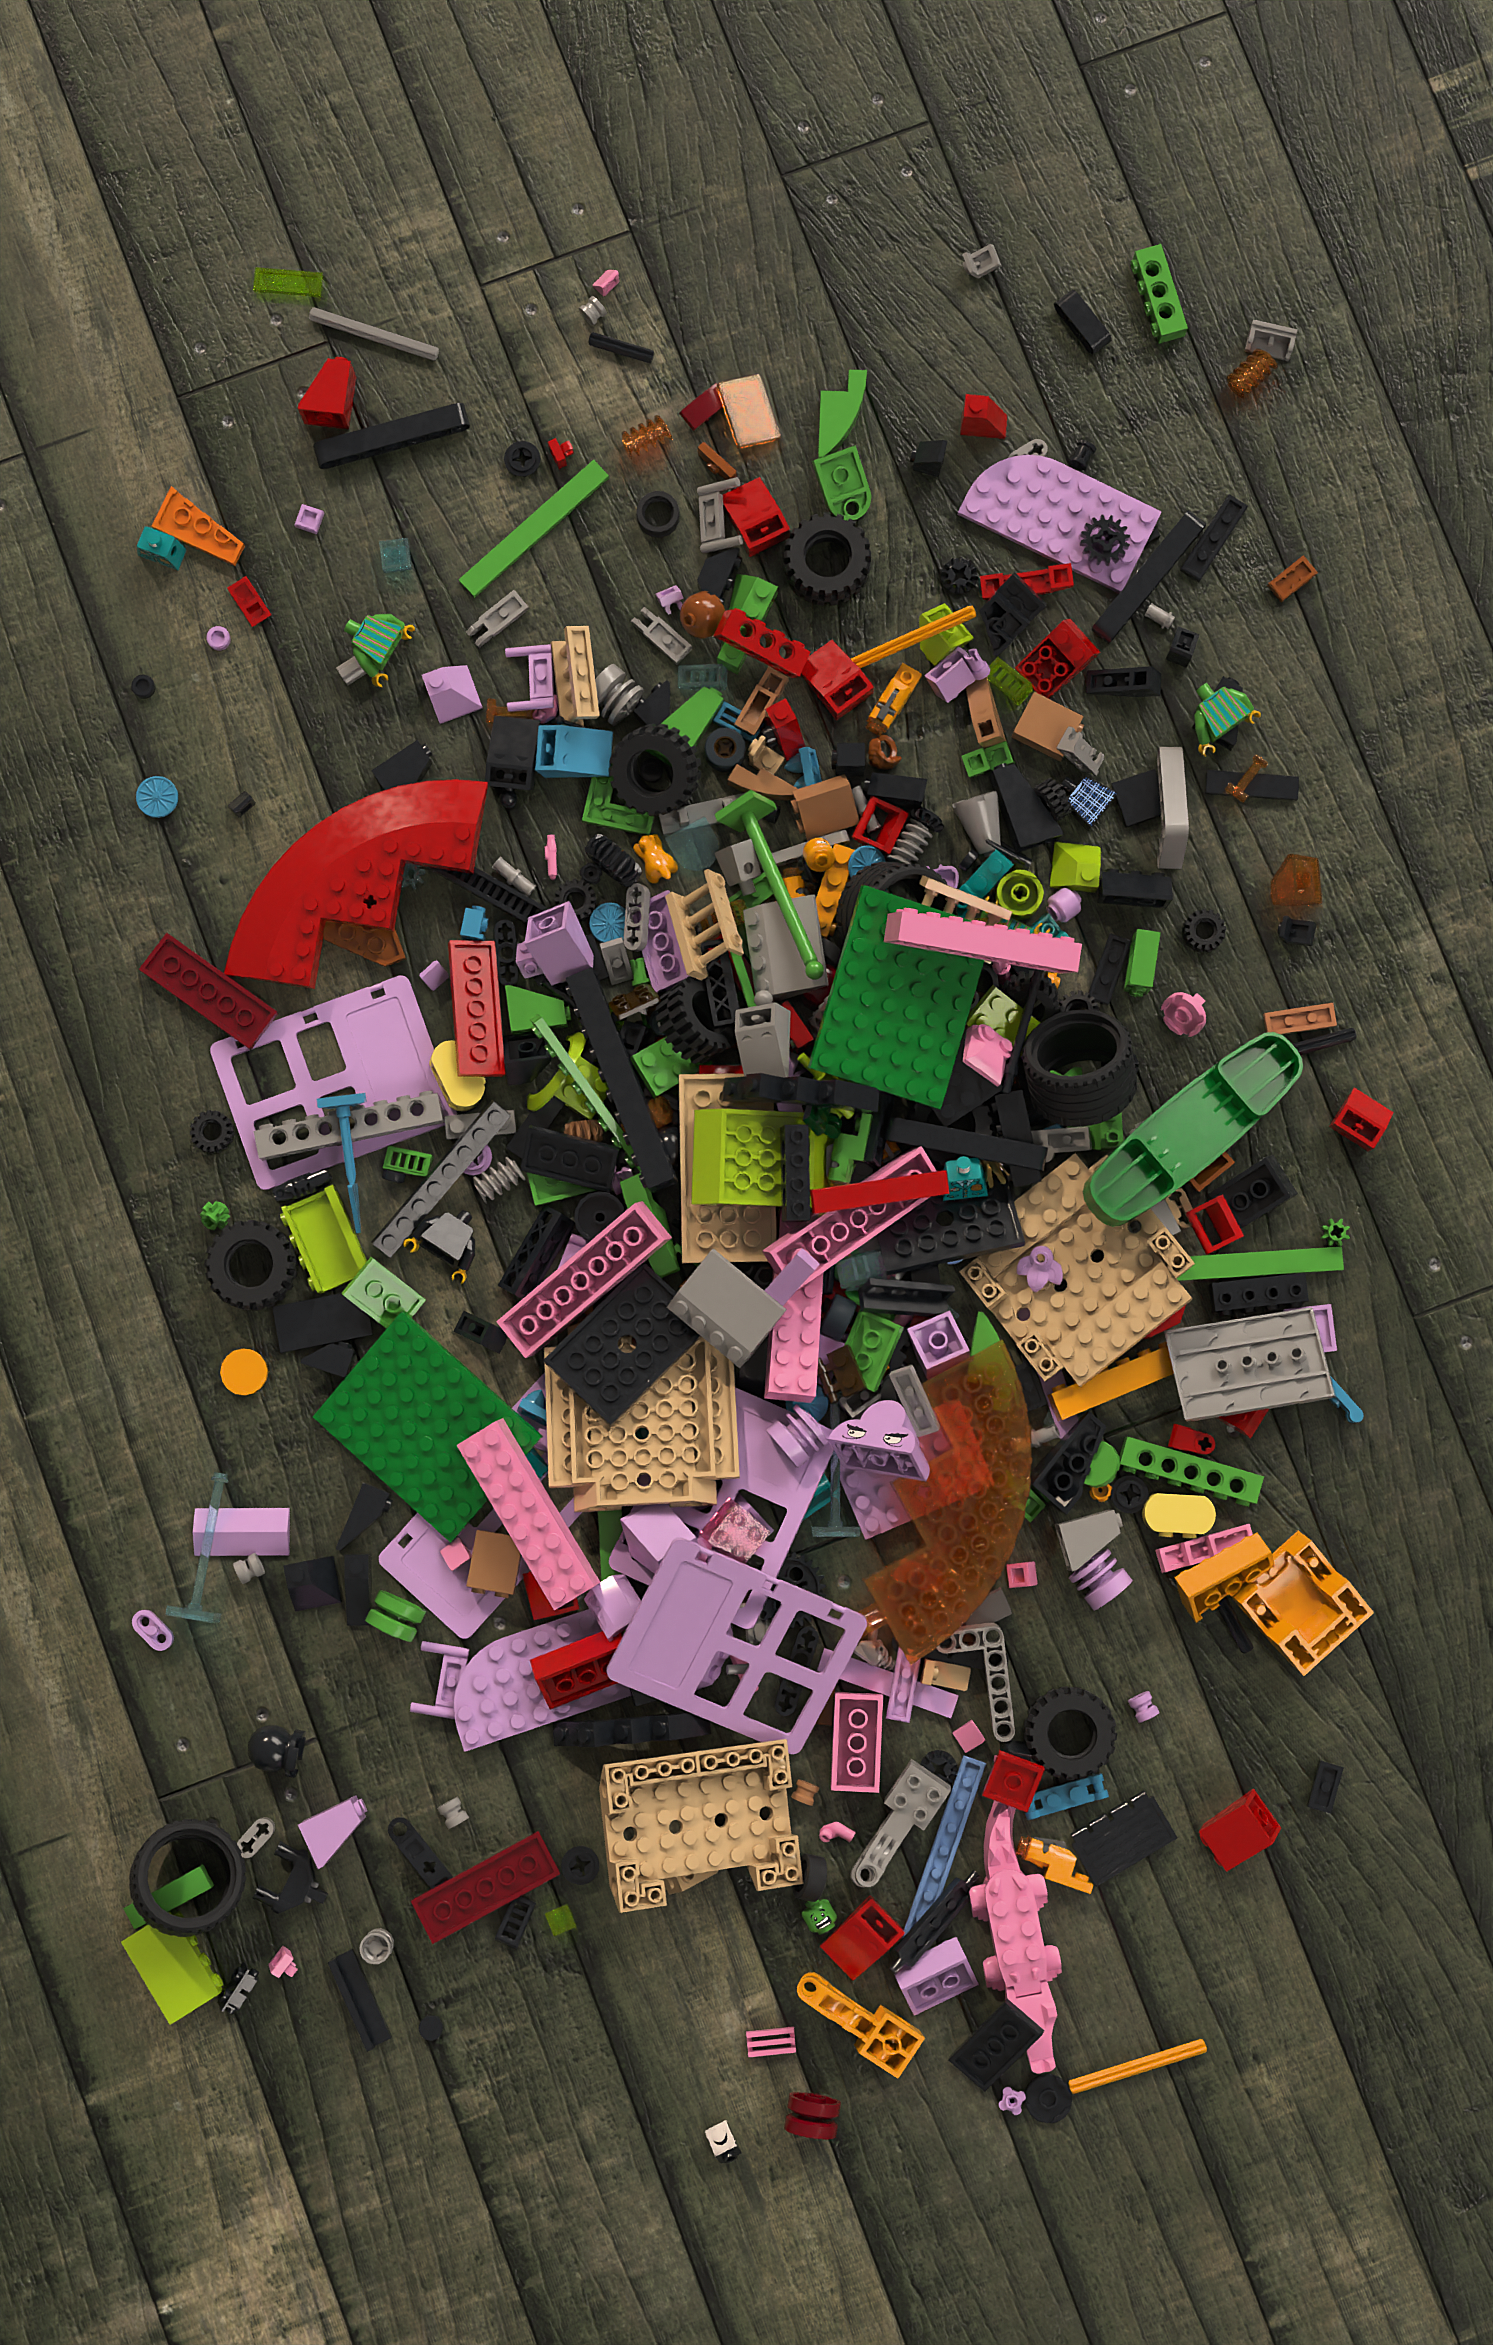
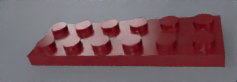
M167 932L139 968L146 976L249 1050L254 1047L278 1015V1012Z
M536 1831L410 1901L432 1944L560 1875V1872L539 1831Z

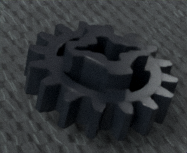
M1101 515L1099 521L1093 517L1091 524H1085L1084 529L1086 531H1082L1080 537L1084 539L1079 544L1080 546H1085L1082 552L1083 555L1090 554L1089 561L1095 558L1097 559V565L1104 561L1105 565L1109 566L1110 560L1116 564L1119 560L1118 556L1122 558L1125 556L1126 552L1124 550H1128L1130 545L1126 541L1130 539V535L1124 534L1127 526L1120 527V519L1114 522L1113 515H1110L1108 520H1105L1104 515ZM1096 528H1098V533L1090 536V534ZM1105 537V540L1109 541L1108 544H1105L1104 540H1101V538ZM1119 544L1118 549L1111 553L1112 547Z

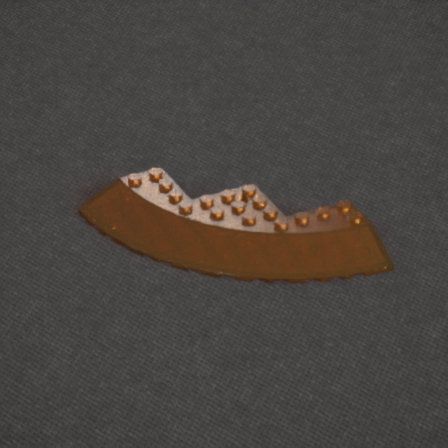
M1003 1339L921 1383L940 1424V1429L951 1448L927 1461L930 1473L926 1482L897 1477L889 1482L923 1545L868 1575L862 1581L910 1665L935 1650L943 1641L953 1635L983 1603L997 1579L1000 1578L1001 1572L1014 1550L1019 1530H1021L1031 1484V1426L1029 1425L1027 1404L1025 1403L1021 1382L1018 1379L1016 1367ZM920 1486L923 1488L927 1487L928 1489L925 1492V1498L918 1496L917 1492Z

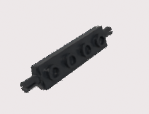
M972 1870L965 1880L955 1877L894 1948L898 1958L889 1969L895 1975L905 1964L913 1967L969 1902V1891L980 1878L977 1872Z

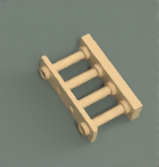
M566 626L564 628L565 641L551 642L559 716L564 717L567 721L584 726L583 719H597L600 716L589 626Z
M709 869L704 871L707 883L686 897L674 892H670L665 896L686 973L701 981L708 977L706 966L713 959L726 951L739 956L744 954L742 939L738 934L726 893L725 880L720 874ZM710 892L712 903L691 916L690 904ZM716 912L718 923L697 935L695 924ZM721 932L724 942L702 955L701 944Z
M922 875L919 882L920 885L925 887L924 892H926L922 901L923 905L931 907L934 897H937L940 893L946 895L945 900L947 902L943 910L944 912L952 914L955 905H958L961 901L968 904L965 919L971 921L974 920L977 913H980V910L988 912L987 917L989 919L986 925L994 926L998 921H1001V918L1009 920L1012 911L929 877ZM984 960V962L989 963V964H991V962H992V961Z

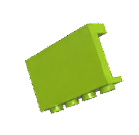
M330 1185L324 1188L322 1192L292 1205L281 1207L283 1213L280 1214L284 1226L290 1227L292 1232L289 1235L293 1247H298L301 1253L298 1259L303 1270L307 1269L310 1274L307 1280L312 1291L316 1290L317 1293L322 1294L352 1281L365 1265L367 1259L336 1187Z
M175 1908L168 1912L171 1915L185 1918L180 1911L177 1912ZM147 1925L121 1941L170 2025L222 1992L221 1986H223V1982L217 1973L214 1974L209 1967L211 1962L206 1953H201L197 1947L199 1942L195 1935L191 1937L170 1936Z

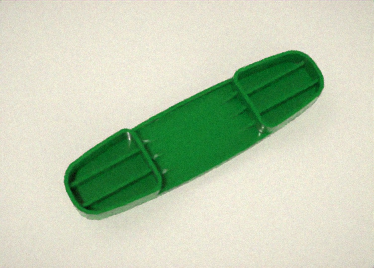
M1266 1032L1236 1049L1189 1083L1140 1124L1088 1178L1084 1184L1083 1197L1089 1210L1103 1224L1112 1227L1122 1226L1140 1216L1194 1178L1239 1140L1261 1117L1267 1114L1300 1077L1303 1063L1297 1049L1283 1035L1275 1032Z

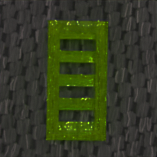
M999 657L989 665L990 673L987 676L988 680L1018 706L1033 691L1032 683ZM1002 667V671L994 677L993 674ZM1007 673L1010 674L1003 683L1000 682ZM1014 679H1015L1016 682H1015L1014 685L1009 689L1008 686H1009V685L1014 681Z

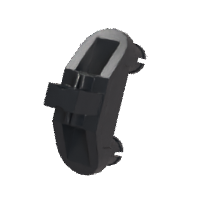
M280 1841L274 1855L293 1863L292 1866L294 1868L281 1893L276 1894L259 1885L252 1899L272 1907V1912L276 1914L300 1905L304 1901L310 1903L312 1899L323 1904L328 1893L318 1888L320 1883L315 1881L316 1875L309 1851L305 1849H300L299 1851Z

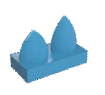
M810 747L800 748L799 753L794 755L784 766V769L790 772L804 773L794 784V787L798 789L822 782L815 749Z
M540 1389L531 1392L525 1399L523 1398L517 1412L547 1427L546 1409H543L544 1394Z

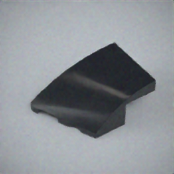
M1015 572L979 610L996 657L1012 643L1047 605Z

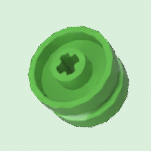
M379 1590L374 1601L376 1605L386 1610V1612L379 1609H371L365 1621L392 1637L413 1642L417 1629L406 1622V1620L413 1623H421L427 1611L401 1597Z

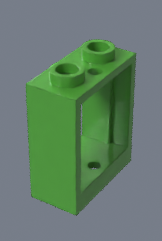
M1137 929L1131 938L1132 942L1124 991L1129 992L1130 996L1143 997V994L1147 995L1153 987L1161 932Z

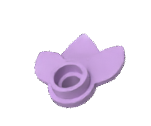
M1046 1246L1035 1247L1029 1256L1023 1257L1018 1262L1017 1274L1027 1275L1028 1285L1033 1292L1041 1290L1047 1281L1060 1285L1062 1282V1267L1054 1260L1052 1251ZM1038 1254L1045 1256L1044 1262L1038 1260Z

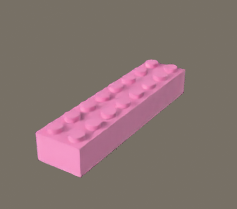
M904 908V910L896 909L895 913H889L887 916L884 942L1060 974L1078 972L1082 944L1074 943L1075 939L1071 937L1061 936L1060 938H1052V934L1039 932L1038 934H1030V930L1016 928V930L1008 929V926L998 924L985 926L986 922L977 920L963 922V918L955 916L940 918L941 914L926 912V914H918V910Z
M912 1146L862 1182L935 1172L936 1169L922 1146ZM930 1197L817 1213L811 1216L809 1221L801 1223L762 1252L777 1276L802 1248L819 1262L820 1265L799 1287L800 1289Z
M643 1201L634 1203L496 1322L525 1358L534 1356L672 1237Z
M780 1210L776 1217V1241L803 1222H782V1210ZM774 1270L772 1273V1281L777 1277V1274ZM823 1273L798 1289L783 1305L787 1310L768 1334L764 1398L811 1403L816 1397Z
M503 1418L457 1445L554 1610L600 1583Z

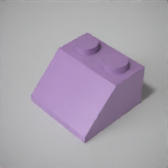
M950 1311L907 1329L916 1357L927 1379L970 1360V1350Z

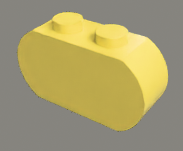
M455 1041L442 1042L433 1051L429 1066L448 1106L456 1111L471 1110L477 1106L484 1094L485 1078L458 1077Z
M1154 1493L1148 1497L1144 1508H1142V1518L1150 1530L1159 1532V1536L1173 1537V1532L1182 1533V1538H1197V1534H1204L1211 1529L1215 1522L1216 1512L1212 1502L1205 1496Z

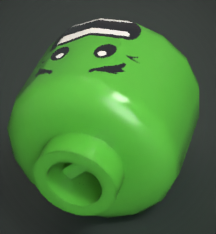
M821 1899L816 1902L807 1901L805 1903L806 1908L802 1912V1917L811 1932H818L821 1935L835 1927L834 1922L837 1919V1915L829 1900Z

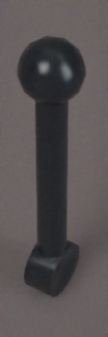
M562 716L556 718L558 725L565 724L573 727L587 728L567 721Z

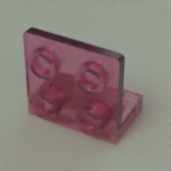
M728 1498L701 1530L699 1535L723 1555L746 1564L770 1535V1531L738 1503Z

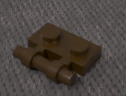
M845 1345L826 1354L830 1362L827 1365H824L822 1359L818 1358L817 1378H820L823 1386L822 1392L824 1397L828 1398L830 1404H835L839 1401L836 1393L842 1391L845 1398H848L867 1389L850 1345ZM831 1372H834L838 1381L835 1384L831 1383L828 1376Z

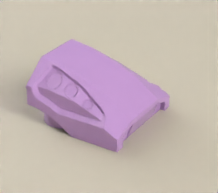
M625 1574L611 1575L591 1588L584 1598L609 1642L614 1640L613 1637L627 1629L641 1602Z

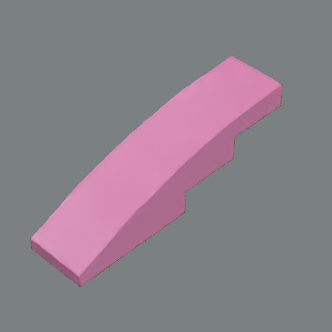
M1250 1524L1156 1549L1161 1572L1164 1573L1200 1563L1204 1559L1211 1558L1220 1553L1224 1548L1231 1547L1243 1538L1253 1534Z

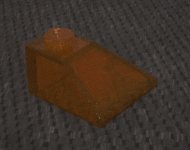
M1288 854L1271 880L1270 894L1273 905L1300 906L1322 904L1318 858Z

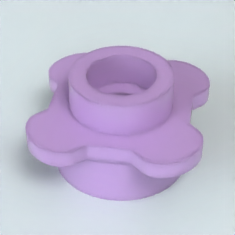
M1005 2087L1002 2100L998 2104L999 2108L1002 2111L1009 2110L1014 2115H1018L1022 2111L1021 2104L1026 2099V2096L1022 2091L1017 2092L1012 2090L1011 2087Z

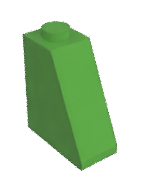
M511 985L505 986L512 1034L533 1032L531 1027L534 1025L530 1019L536 1014L543 1018L550 1029L568 1027L567 1021L571 1020L570 1007H565L563 1000Z

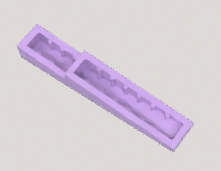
M802 1248L765 1289V1292L783 1306L820 1263Z

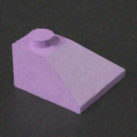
M467 665L442 667L422 675L440 724L483 709Z

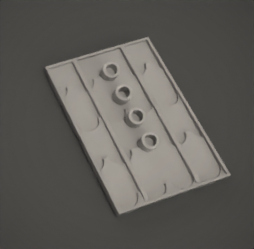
M1312 1307L1164 1331L1186 1421H1198L1336 1397Z

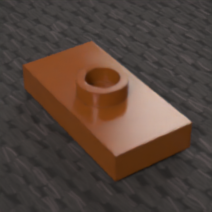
M705 442L698 446V455L707 463L706 466L713 474L716 475L718 473L725 480L736 478V470Z
M1303 555L1269 582L1267 586L1282 603L1315 577L1318 572Z

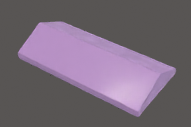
M669 890L650 898L648 940L646 947L642 950L651 985L656 993L670 990L689 977L685 970L665 898L670 893ZM639 911L633 915V922L635 924L641 920V913Z
M195 1508L193 1525L194 1556H249L253 1553H256L257 1556L289 1555L290 1508Z

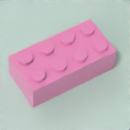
M835 1692L831 1790L879 1793L882 1694Z

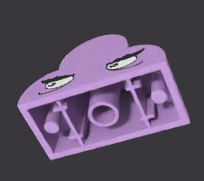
M884 1400L871 1405L863 1413L860 1420L854 1419L841 1423L832 1431L828 1438L843 1467L927 1481L930 1467L920 1448L919 1437H917L903 1406L896 1401Z

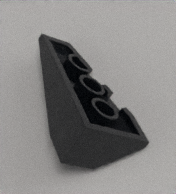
M1087 1411L1036 1465L1024 1483L1040 1499L1067 1515L1082 1495V1487L1086 1476L1090 1473L1091 1462L1094 1454L1098 1451L1106 1426L1090 1411Z

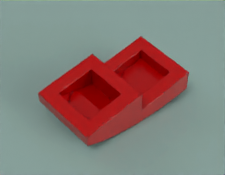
M247 576L227 588L252 627L271 616L270 611Z

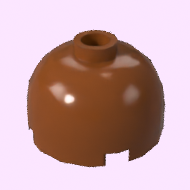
M709 591L695 593L689 596L682 604L680 620L685 631L693 637L703 639L714 636L725 611L720 599L715 594L710 595L707 593Z

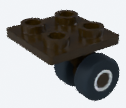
M651 984L639 985L634 988V991L626 995H617L612 999L613 1001L608 1003L618 1020L640 1012L645 1014L646 1021L656 1034L666 1036L665 1032L661 1033L659 1027L662 1025L661 1022L656 1021V1016L659 1013L655 1010L659 1004L658 1002L661 1000Z

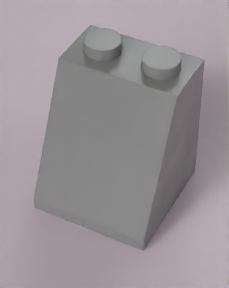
M1105 1510L1055 1524L1067 1570L1075 1571L1121 1533L1119 1528L1123 1527L1119 1513L1116 1514L1114 1510Z

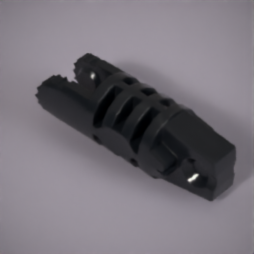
M323 1169L290 1179L273 1188L272 1191L275 1200L281 1203L317 1192V1189L330 1184L333 1179L331 1174Z

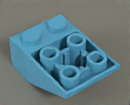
M539 725L535 771L545 778L610 777L609 768L611 763L609 761L612 752L613 732L564 725Z

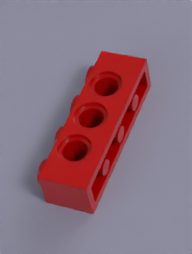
M734 608L724 611L714 637L790 678L800 677L810 654V651L804 648L805 645L803 643L786 639V635L783 632L775 629L772 631L766 628V624L758 619L751 620L740 609ZM741 626H744L747 630L745 637L740 633ZM761 636L766 640L765 648L760 644ZM781 647H783L786 652L784 658H782L779 653Z

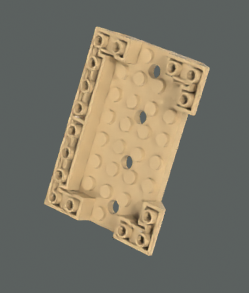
M787 1739L603 1765L599 1792L609 1885L620 1913L667 1906L665 1884L663 1880L659 1879L747 1866L757 1891L803 1884L798 1835L791 1834L786 1788L792 1787ZM766 1806L770 1810V1815L766 1820H762L760 1810ZM719 1813L725 1816V1823L721 1827L715 1824V1817ZM673 1820H677L680 1824V1829L675 1834H672L669 1830V1825ZM627 1827H632L634 1837L627 1841L623 1836V1832Z

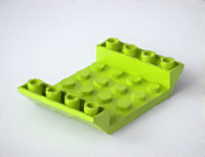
M742 1109L694 1110L691 1204L782 1207L780 1127L783 1125H806L802 1121L804 1112ZM809 1128L810 1190L832 1187V1180H828L826 1176V1148L828 1145L833 1144L834 1139L827 1137L828 1135L824 1133L817 1136ZM810 1197V1210H812L811 1197Z

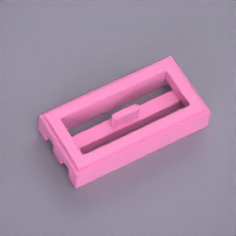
M794 2027L746 2031L748 2057L796 2052ZM790 2033L789 2038L752 2041V2037ZM791 2043L789 2047L753 2050V2047Z

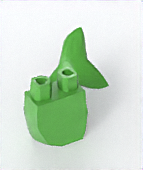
M1073 1067L1062 1076L1082 1075V1068ZM1053 1070L1050 1071V1073L1057 1074V1075H1062V1074H1059V1073L1056 1072V1071H1053ZM1122 1113L1105 1122L1090 1126L1093 1150L1113 1151L1124 1141Z

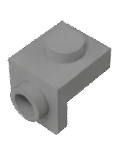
M992 244L972 254L968 252L963 254L965 271L968 275L971 274L976 278H980L1001 267L995 247Z

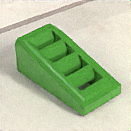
M388 1146L383 1169L426 1178L430 1173L434 1156ZM393 1152L398 1153L395 1166L390 1165ZM402 1154L406 1155L404 1168L400 1167ZM411 1156L415 1157L413 1169H408ZM420 1158L424 1159L422 1170L417 1171Z

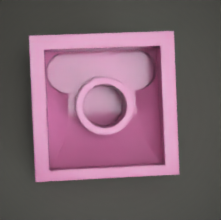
M985 1024L972 1025L966 1030L963 1062L998 1087L1001 1085L1006 1060L1011 1057L1013 1046L1008 1039L996 1033L990 1026Z

